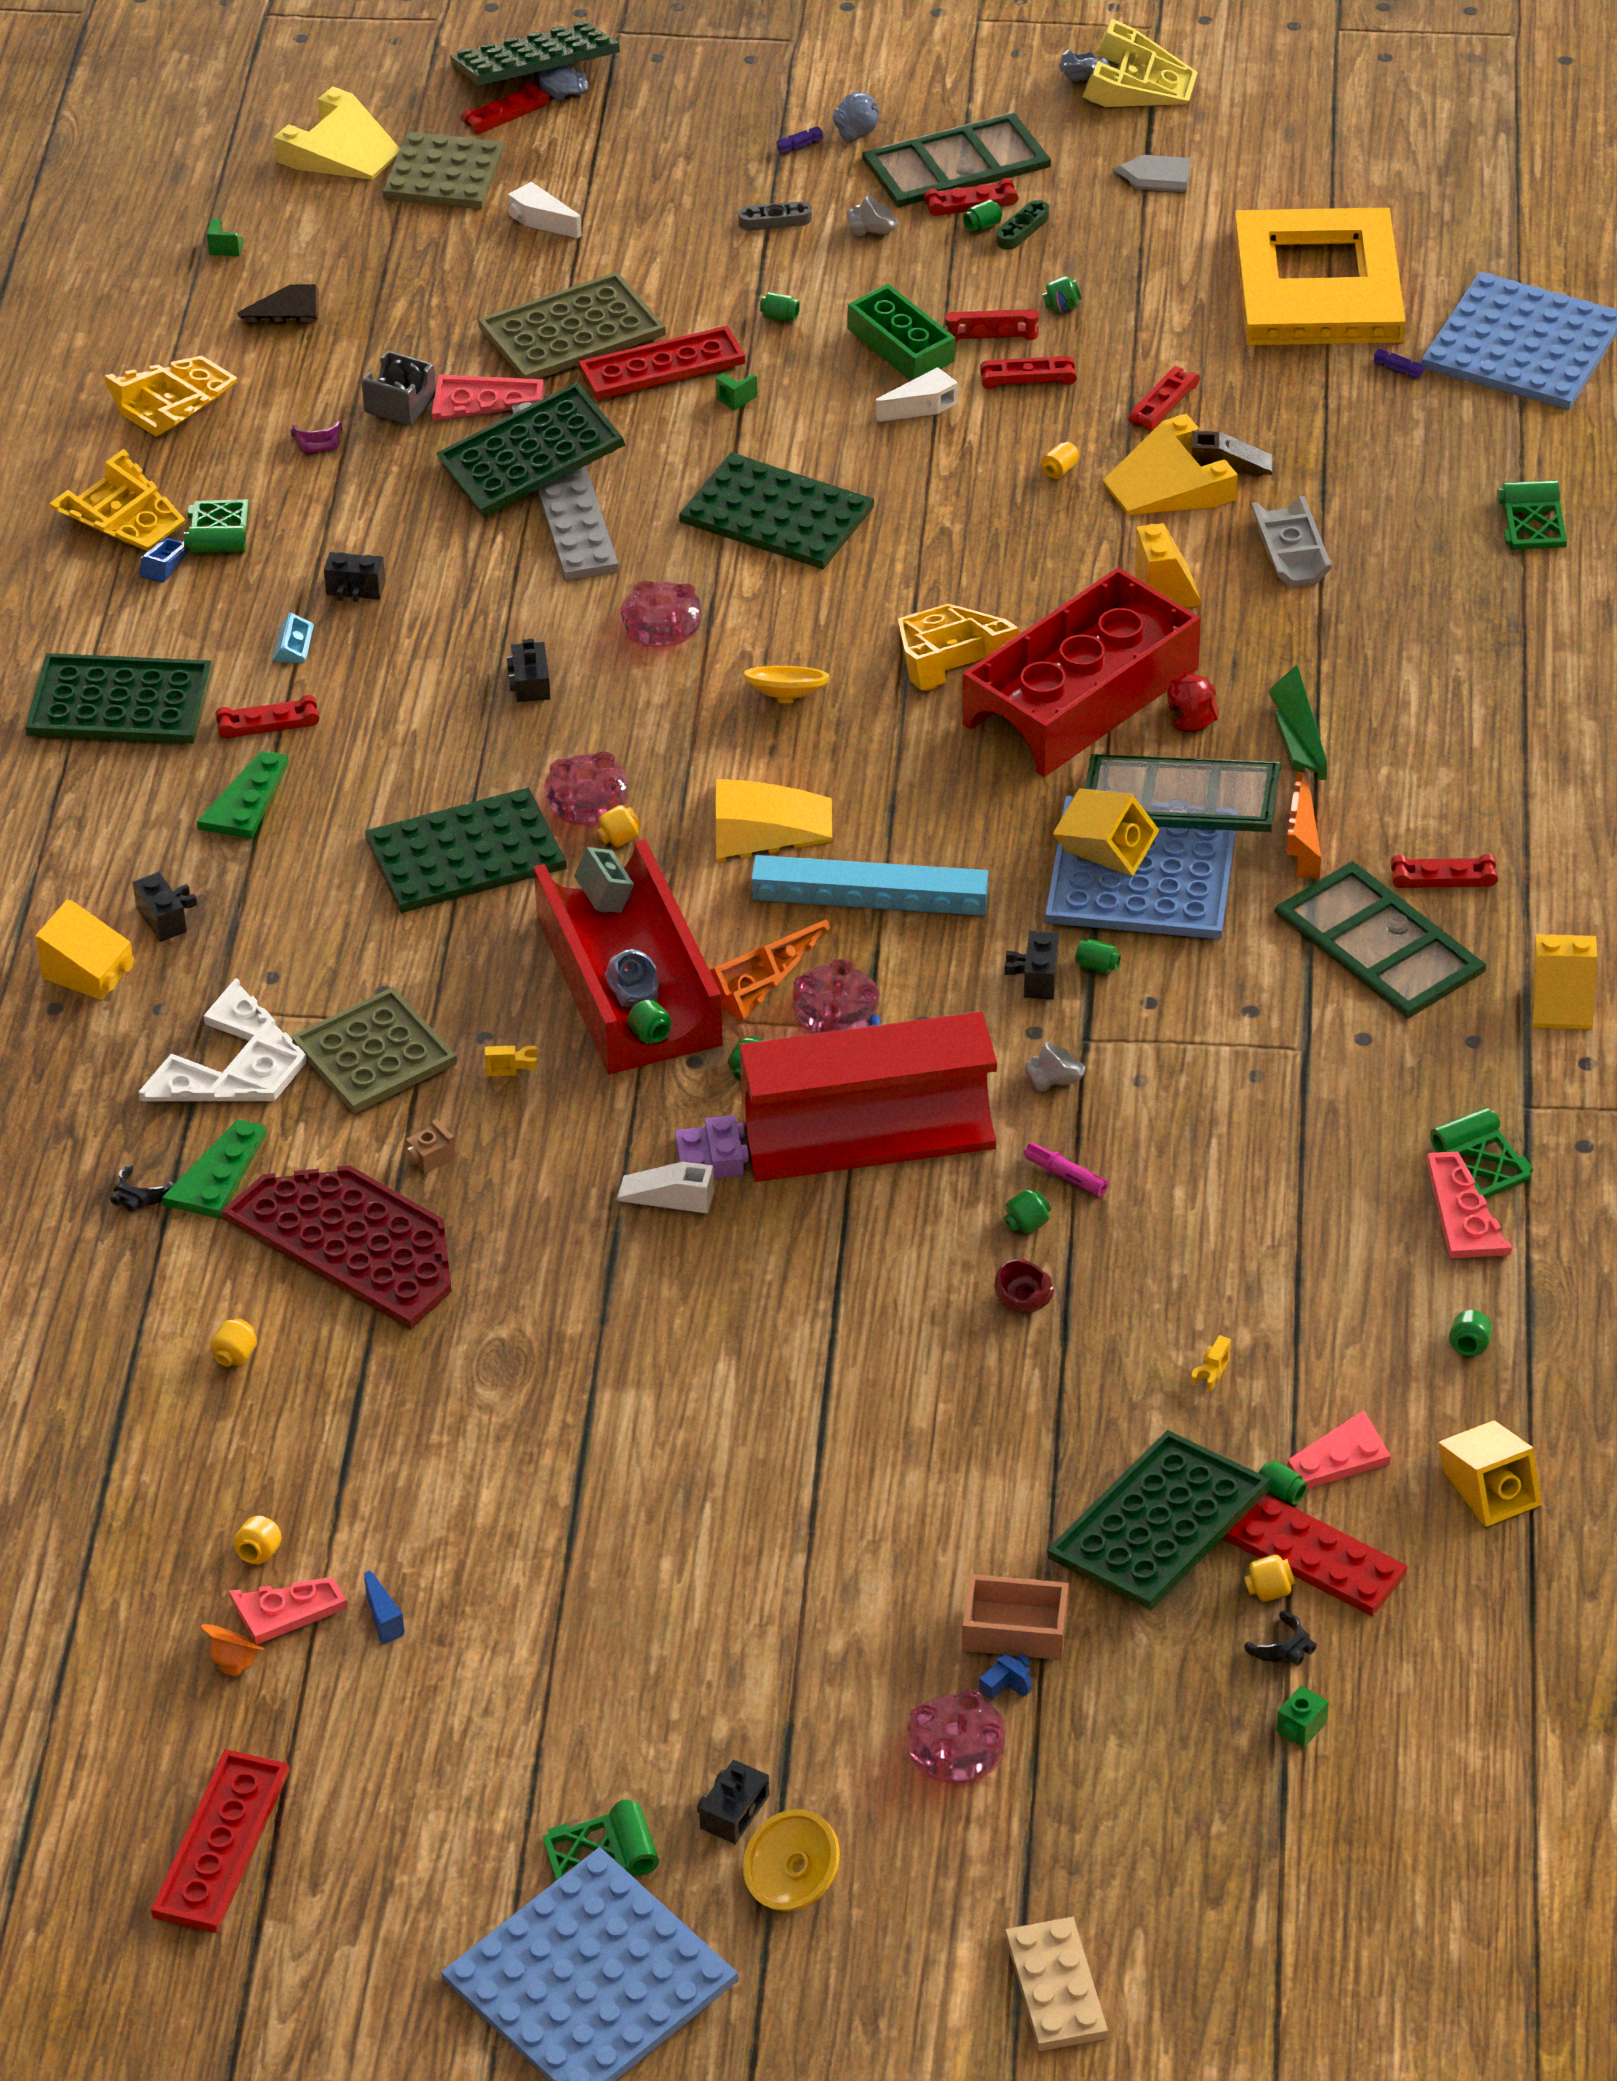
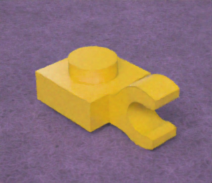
M515 1046L485 1047L486 1076L517 1075V1069H537V1047L525 1046L518 1052L515 1051Z
M1219 1335L1215 1344L1207 1347L1203 1358V1364L1206 1365L1198 1366L1192 1371L1191 1385L1195 1386L1198 1380L1206 1379L1207 1390L1211 1391L1214 1389L1216 1382L1219 1381L1230 1361V1338Z

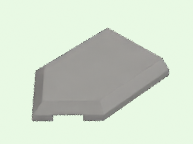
M1141 155L1114 168L1113 173L1120 178H1126L1135 189L1185 193L1187 192L1191 158Z

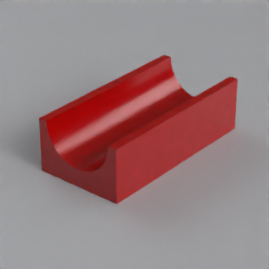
M1117 567L963 672L962 724L972 729L995 712L1002 715L1024 736L1033 753L1036 772L1046 777L1165 693L1171 684V680L1186 673H1193L1199 668L1201 617Z
M646 839L635 841L633 854L624 867L634 886L631 890L630 898L626 901L621 913H602L597 911L582 889L567 888L555 883L551 879L545 864L533 867L537 919L608 1075L723 1045L721 993ZM627 949L641 951L650 957L655 964L659 981V994L656 1002L669 1013L672 1019L669 1035L663 1041L655 1044L643 1043L629 1030L627 1017L633 1007H622L616 999V994L607 983L605 973L611 958Z
M983 1011L740 1044L742 1122L745 1143L747 1144L755 1182L996 1149V1137L989 1106L987 1073L997 1072V1060Z

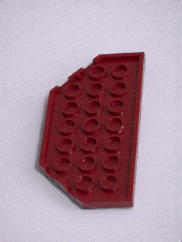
M350 1165L337 1166V1171L319 1173V1168L294 1171L292 1176L276 1177L275 1173L262 1174L221 1210L222 1219L409 1329H412L452 1292L444 1219Z

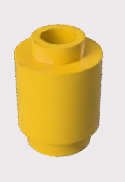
M1070 442L1058 444L1041 460L1044 473L1050 478L1060 479L1077 464L1079 451Z

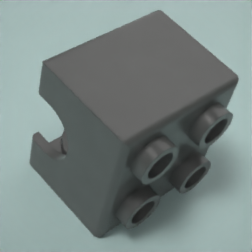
M387 351L380 359L381 369L378 378L373 380L372 372H369L362 380L364 412L376 415L379 418L397 421L402 425L411 426L435 397L434 364Z

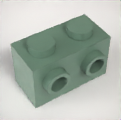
M586 848L574 877L597 911L602 913H621L626 901L630 898L634 883L612 850Z

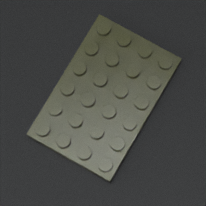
M618 271L478 319V326L519 377L523 379H541L578 366L581 360L629 349L666 335L664 324Z

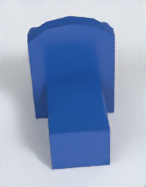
M1007 1653L999 1657L997 1663L979 1678V1691L991 1700L1007 1686L1023 1697L1028 1695L1031 1691L1030 1681L1032 1680L1027 1675L1031 1671L1029 1668V1657L1022 1654L1013 1658Z

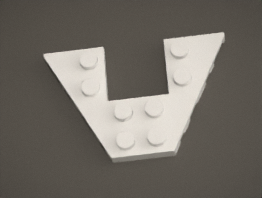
M235 978L205 1013L204 1022L206 1025L243 1038L249 1042L223 1073L170 1054L140 1089L139 1099L140 1101H275L307 1063L306 1054L299 1046L292 1043L291 1037L286 1032L283 1033L276 1026L273 1017L264 1008L258 1006L255 997H250L240 986V981Z

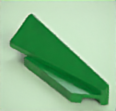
M1294 666L1269 689V695L1279 709L1275 710V721L1292 768L1300 772L1305 768L1318 773V779L1326 780L1327 759L1299 667Z

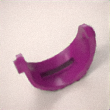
M335 420L333 427L319 431H302L297 429L296 425H292V428H290L291 437L294 436L298 448L303 453L337 449L340 443V430H343L342 422L339 420Z

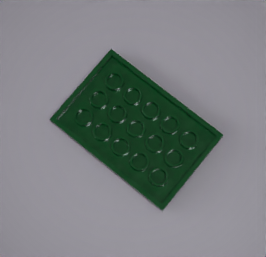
M579 21L573 23V27H553L550 29V32L543 34L541 32H532L527 34L526 38L521 39L510 37L504 39V43L496 45L495 43L482 44L479 49H459L457 54L450 55L452 66L476 84L483 85L619 53L620 48L617 41L587 21Z
M576 382L436 454L439 462L482 517H485L591 464L605 455L613 453L615 450L625 446V442L621 434L579 383Z
M731 452L679 513V522L824 570L874 508V498Z
M46 653L25 726L26 736L194 744L212 673V661Z
M529 787L365 830L367 844L400 913L533 878L534 866L545 864L549 873L567 869L566 859Z
M1167 1430L1047 1549L1048 1559L1152 1610L1272 1488L1271 1479Z

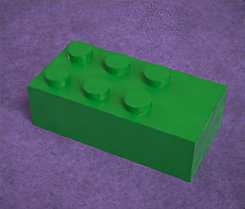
M886 284L848 304L847 329L911 381L937 367L942 369L954 362L955 337L890 284Z

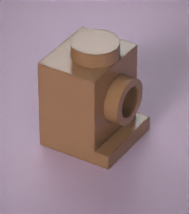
M437 1119L432 1121V1126L406 1139L407 1148L405 1149L407 1159L412 1165L416 1164L424 1174L455 1158L454 1136Z

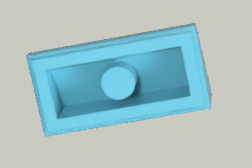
M289 612L280 626L272 660L276 662L304 663L314 624Z

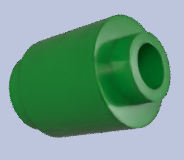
M992 200L982 202L968 208L963 214L964 226L969 232H980L1000 223L1002 210Z
M768 292L766 297H762L760 312H763L764 318L784 322L796 321L798 318L800 301L795 300L793 296Z
M1092 939L1088 941L1081 940L1076 950L1075 962L1081 964L1082 968L1110 975L1113 970L1117 971L1119 968L1121 954L1118 953L1117 946Z
M1276 1460L1270 1464H1264L1259 1471V1474L1271 1479L1272 1488L1267 1493L1286 1504H1298L1306 1493L1308 1484L1303 1480V1477Z

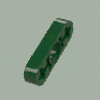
M1034 200L1025 205L997 229L996 243L998 247L1006 250L1018 247L1049 220V205L1041 200Z

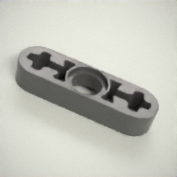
M798 201L743 207L738 212L739 226L744 230H761L807 225L812 221V206L807 202Z

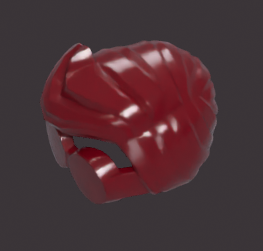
M1025 1259L1004 1262L998 1269L995 1277L994 1287L996 1296L1007 1310L1026 1313L1035 1312L1046 1306L1053 1297L1054 1287L1051 1277L1037 1265Z

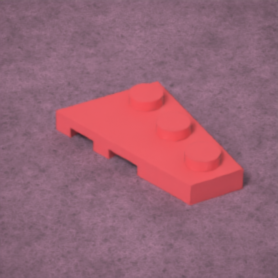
M1363 1410L1289 1458L1288 1468L1300 1474L1303 1480L1307 1482V1489L1389 1465L1391 1456Z
M333 1577L293 1582L291 1587L272 1589L270 1585L259 1587L257 1592L241 1593V1589L229 1591L230 1600L256 1645L348 1609L347 1600Z

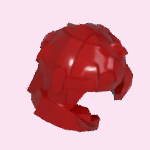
M1186 673L1171 680L1167 690L1169 708L1174 711L1180 707L1184 715L1173 720L1174 728L1181 731L1195 732L1205 729L1212 722L1218 720V707L1215 699L1216 689L1207 677Z

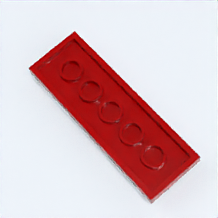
M728 325L581 360L579 361V370L596 400L726 368H733L746 363L744 352Z
M1265 1494L1222 1538L1260 1559L1271 1555H1279L1282 1560L1287 1559L1293 1576L1371 1616L1377 1612L1407 1574L1406 1564L1268 1494Z
M224 1749L151 1908L152 1918L218 1934L289 1774L288 1763Z

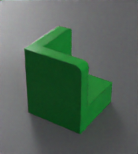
M211 219L207 232L209 255L240 256L243 237H239L237 232H223L222 220Z
M724 373L716 377V399L733 410L738 409L758 396L757 376L754 374L738 382Z

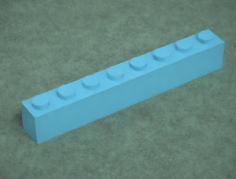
M756 855L751 879L752 900L985 916L989 870Z

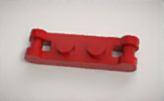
M530 82L521 91L512 93L474 111L472 109L465 110L461 115V119L465 124L471 125V129L477 134H481L544 107L549 102V95L540 90L535 83Z
M1003 178L999 183L981 184L974 187L955 188L939 192L936 189H928L924 193L925 202L928 204L929 212L933 216L966 212L968 208L987 200H992L1002 207L1013 205L1019 199L1014 189V184L1009 178Z
M1033 309L949 312L945 315V325L947 326L945 330L955 337V342L960 339L1024 337L1028 340H1034L1039 336V328L1036 325L1039 322V312Z
M1070 356L986 360L980 364L982 386L986 389H993L1000 384L1015 385L1062 381L1063 384L1071 385L1077 380L1076 371L1074 370V359Z
M1174 366L1132 409L1128 419L1129 423L1136 426L1141 424L1145 426V429L1153 431L1189 390L1197 387L1200 375L1194 372L1186 373L1183 368Z
M305 695L298 701L235 710L221 707L215 712L218 733L223 738L316 725L320 720L318 710H316V699L312 695Z
M1483 854L1479 858L1407 859L1403 855H1396L1390 861L1391 870L1393 871V884L1399 888L1489 887L1498 882V875L1495 870L1496 861L1495 857L1491 854Z

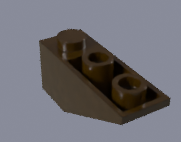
M290 284L240 310L238 317L244 319V323L259 324L260 319H270V323L284 324L286 319H296V323L300 324L312 323V319H319V288L316 284Z
M1192 431L1191 456L1201 467L1225 459L1237 474L1272 475V454L1219 431Z

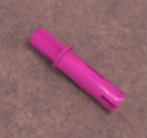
M1034 1142L1029 1143L1024 1151L1025 1158L1045 1168L1047 1174L1054 1173L1099 1198L1108 1189V1180L1062 1157L1058 1151L1053 1153Z

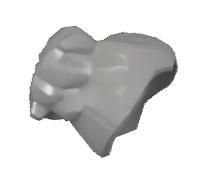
M869 195L865 197L861 205H855L853 209L846 211L850 229L857 237L864 236L869 232L874 234L890 233L898 225V220L892 216L888 207L880 204L874 197Z
M1045 1042L1039 1056H1033L1032 1060L1025 1064L1024 1069L1034 1089L1044 1092L1051 1085H1070L1080 1080L1084 1075L1085 1066L1075 1060L1066 1048H1060L1051 1042Z

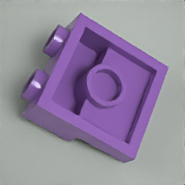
M735 1115L705 1118V1127L675 1130L679 1162L712 1165L714 1179L744 1176L743 1163H749L747 1144H740V1141H745L743 1122H736Z

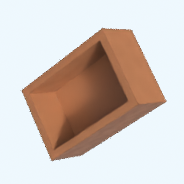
M969 1574L962 1624V1651L999 1655L1007 1653L1010 1656L1024 1654L1033 1658L1062 1660L1068 1614L1069 1583Z

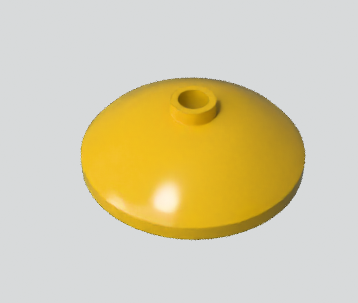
M763 666L746 670L744 672V679L760 693L777 698L779 703H794L795 698L809 696L823 688L829 681V674L807 667Z
M802 1809L780 1812L762 1823L752 1835L743 1859L744 1880L752 1896L764 1906L782 1912L805 1908L819 1899L831 1885L838 1869L840 1852L834 1830L817 1814ZM805 1863L804 1868L799 1872V1867Z

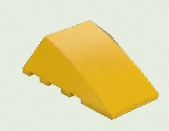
M198 356L170 362V367L166 368L160 365L149 366V371L147 372L125 371V376L115 378L114 374L105 375L104 381L120 414L157 437L180 425L210 405L237 383V377L205 357Z
M122 449L105 462L104 478L77 497L67 490L49 503V507L72 517L121 542L149 551L185 524L183 516L166 497H162L158 493L157 486L145 478L142 474L143 470L139 465L132 463L125 449Z
M716 779V863L726 862V857L739 855L740 859L752 857V852L757 851L780 852V847L793 845L794 849L832 842V798L774 784Z

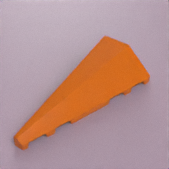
M1297 772L1287 833L1286 855L1298 856L1296 877L1320 879L1321 854L1309 778L1303 772Z
M827 919L709 969L721 993V1007L738 1020L747 1018L750 1011L765 999L764 996L773 987L777 986L796 966L803 954L816 944V940L830 929Z

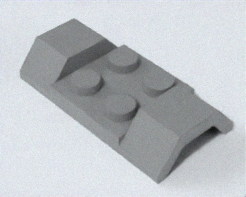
M1305 496L1298 497L1288 509L1266 511L1257 502L1251 503V508L1258 524L1259 534L1277 576L1289 587L1317 584L1331 570V562Z

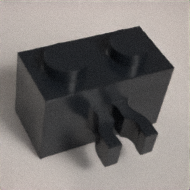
M329 552L324 567L326 595H335L338 597V601H343L344 596L353 597V602H359L360 598L380 600L386 583L384 557Z
M524 639L522 644H511L512 656H506L508 673H513L509 675L510 691H516L517 702L551 699L545 643L534 642V639Z
M160 872L133 881L136 908L160 942L187 932L184 909L197 906L195 894L190 895V889L187 884L178 887L173 892Z
M1029 931L1027 954L1006 951L1004 975L1024 974V998L1054 1000L1059 933Z
M733 1759L726 1770H721L718 1773L710 1793L704 1794L698 1803L697 1812L699 1813L700 1829L736 1844L770 1796L769 1775Z

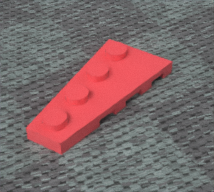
M438 375L432 408V421L511 411V405L525 402L536 403L542 400L544 380Z
M1459 1152L1428 1153L1426 1163L1449 1259L1511 1255L1512 1246L1510 1242L1502 1236L1500 1232L1501 1226L1497 1219L1492 1218L1487 1209L1488 1203L1484 1196L1479 1195L1474 1186L1475 1181Z

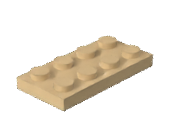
M1074 1917L1006 1929L1005 1938L1038 2051L1108 2039L1107 2025Z

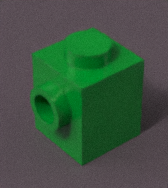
M1300 1685L1278 1710L1276 1732L1281 1734L1287 1741L1295 1742L1305 1748L1327 1723L1329 1701Z

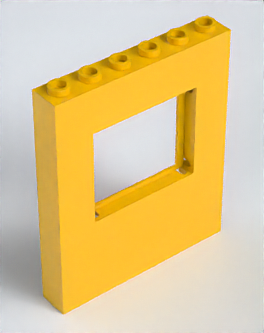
M1390 208L1235 210L1234 234L1246 345L1404 342L1406 320ZM1355 233H1358V239H1353ZM1271 235H1276V241H1271ZM1355 243L1359 277L1279 279L1275 245Z

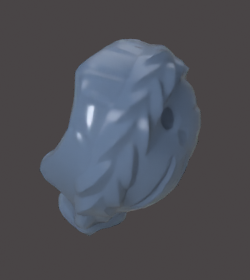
M1067 50L1062 54L1058 67L1071 81L1087 82L1097 61L1109 65V63L1104 58L1100 60L1095 59L1092 52L1078 55Z
M570 64L543 70L539 74L540 89L557 100H563L569 94L577 96L585 94L588 89V82L585 79L586 73L581 69L574 68Z
M853 92L840 102L839 107L834 110L833 122L839 129L840 136L849 143L855 139L867 136L876 128L879 120V110L874 99L868 94Z
M627 949L611 958L605 976L609 987L616 994V999L622 1007H633L644 1000L657 1001L659 994L658 973L650 957L639 950Z

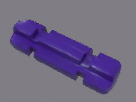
M816 126L810 128L809 132L804 130L788 136V139L786 137L779 139L776 142L777 150L781 154L791 152V149L796 150L812 144L811 141L813 143L819 142L823 139V131Z
M1378 349L1374 354L1373 361L1375 364L1381 366L1386 364V368L1405 375L1408 373V376L1418 379L1423 373L1424 366L1416 361L1411 363L1410 359L1394 353L1389 355V351L1384 349Z

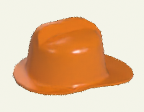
M203 1624L200 1627L203 1632L210 1636V1660L218 1664L220 1671L225 1674L239 1676L242 1670L249 1669L252 1666L259 1649L264 1650L263 1647L257 1646L248 1638L229 1629L209 1624Z

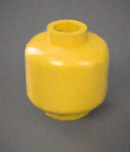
M618 805L599 817L600 828L596 831L605 845L610 842L615 848H621L638 837V828L641 827V823L631 807L626 809L624 806Z
M242 1319L224 1321L210 1341V1348L215 1360L226 1367L243 1365L257 1345L254 1328Z
M264 1516L250 1517L235 1534L233 1541L234 1549L243 1561L256 1565L266 1563L280 1546L282 1539L281 1531L271 1519Z
M1271 1555L1251 1562L1249 1565L1250 1575L1244 1576L1250 1595L1257 1594L1262 1602H1269L1289 1595L1291 1593V1585L1296 1584L1288 1560H1282L1279 1555Z

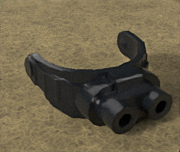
M129 1164L119 1171V1180L113 1189L114 1193L110 1197V1201L115 1206L123 1204L128 1211L134 1212L138 1207L161 1202L162 1197L170 1190L174 1183L169 1182L165 1187L154 1188L131 1186L126 1182L133 1172V1166Z
M1285 1610L1279 1613V1617L1295 1632L1292 1638L1272 1645L1256 1646L1249 1641L1244 1645V1649L1248 1654L1261 1660L1273 1662L1280 1660L1284 1662L1291 1661L1297 1666L1303 1662L1306 1653L1311 1655L1317 1648V1644L1310 1639V1634L1302 1629L1299 1618Z

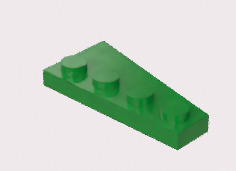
M260 751L197 820L198 830L252 839L289 765L288 755Z
M237 1119L162 1197L163 1206L221 1219V1210L229 1204L267 1134L266 1125Z

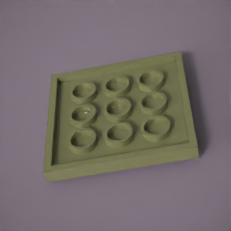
M407 132L383 189V199L483 209L505 152V142L492 139L482 140L470 137L446 136L444 134L434 135L421 132Z
M394 987L291 1035L292 1043L299 1046L306 1054V1061L354 1114L457 1064V1055Z

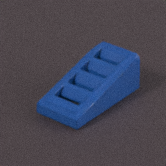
M166 537L141 557L140 575L159 582L166 581L190 548H185L182 541Z
M370 1570L365 1572L364 1584L367 1600L379 1640L382 1644H386L404 1635L403 1614L373 1572H370Z

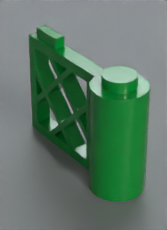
M1557 480L1502 483L1501 488H1497V504L1502 505L1503 510H1505L1508 529H1504L1506 545H1511L1512 550L1567 547V537L1560 505L1559 483ZM1542 511H1554L1555 516L1548 520L1540 515ZM1523 512L1528 517L1522 522L1514 517L1513 513ZM1536 520L1544 526L1537 531L1528 524ZM1550 529L1559 534V538H1548L1544 533ZM1523 530L1532 537L1530 539L1518 540L1517 534Z
M249 499L194 501V505H189L188 518H192V524L189 527V532H184L185 548H190L191 554L246 552ZM233 509H240L234 513L230 511ZM201 510H212V511H210V512H208V513L206 514V513H204V512L201 511ZM221 515L225 517L221 520L216 519ZM235 522V523H237V524H239V525H229V524ZM205 523L210 524L209 526H201Z
M1486 1107L1440 1125L1430 1131L1431 1143L1436 1153L1459 1152L1460 1156L1468 1155L1477 1158L1475 1166L1465 1165L1469 1172L1473 1174L1474 1181L1476 1176L1494 1180L1493 1185L1481 1189L1476 1181L1474 1183L1479 1195H1483L1485 1199L1529 1181L1533 1172V1167L1524 1155L1519 1157L1499 1131L1500 1120L1498 1115ZM1496 1142L1502 1150V1154L1500 1156L1483 1151L1484 1147ZM1481 1159L1498 1163L1497 1172L1479 1168ZM1505 1165L1515 1168L1519 1174L1513 1177L1500 1174L1501 1167Z
M621 1800L611 1808L609 1814L570 1827L565 1823L547 1829L549 1834L542 1836L556 1880L564 1875L570 1865L576 1866L581 1862V1860L575 1859V1856L582 1846L593 1851L601 1847L633 1876L649 1874L659 1865V1857L642 1807L636 1801ZM605 1827L606 1835L600 1844L587 1840L592 1831ZM565 1840L574 1843L567 1855L554 1851L553 1844Z

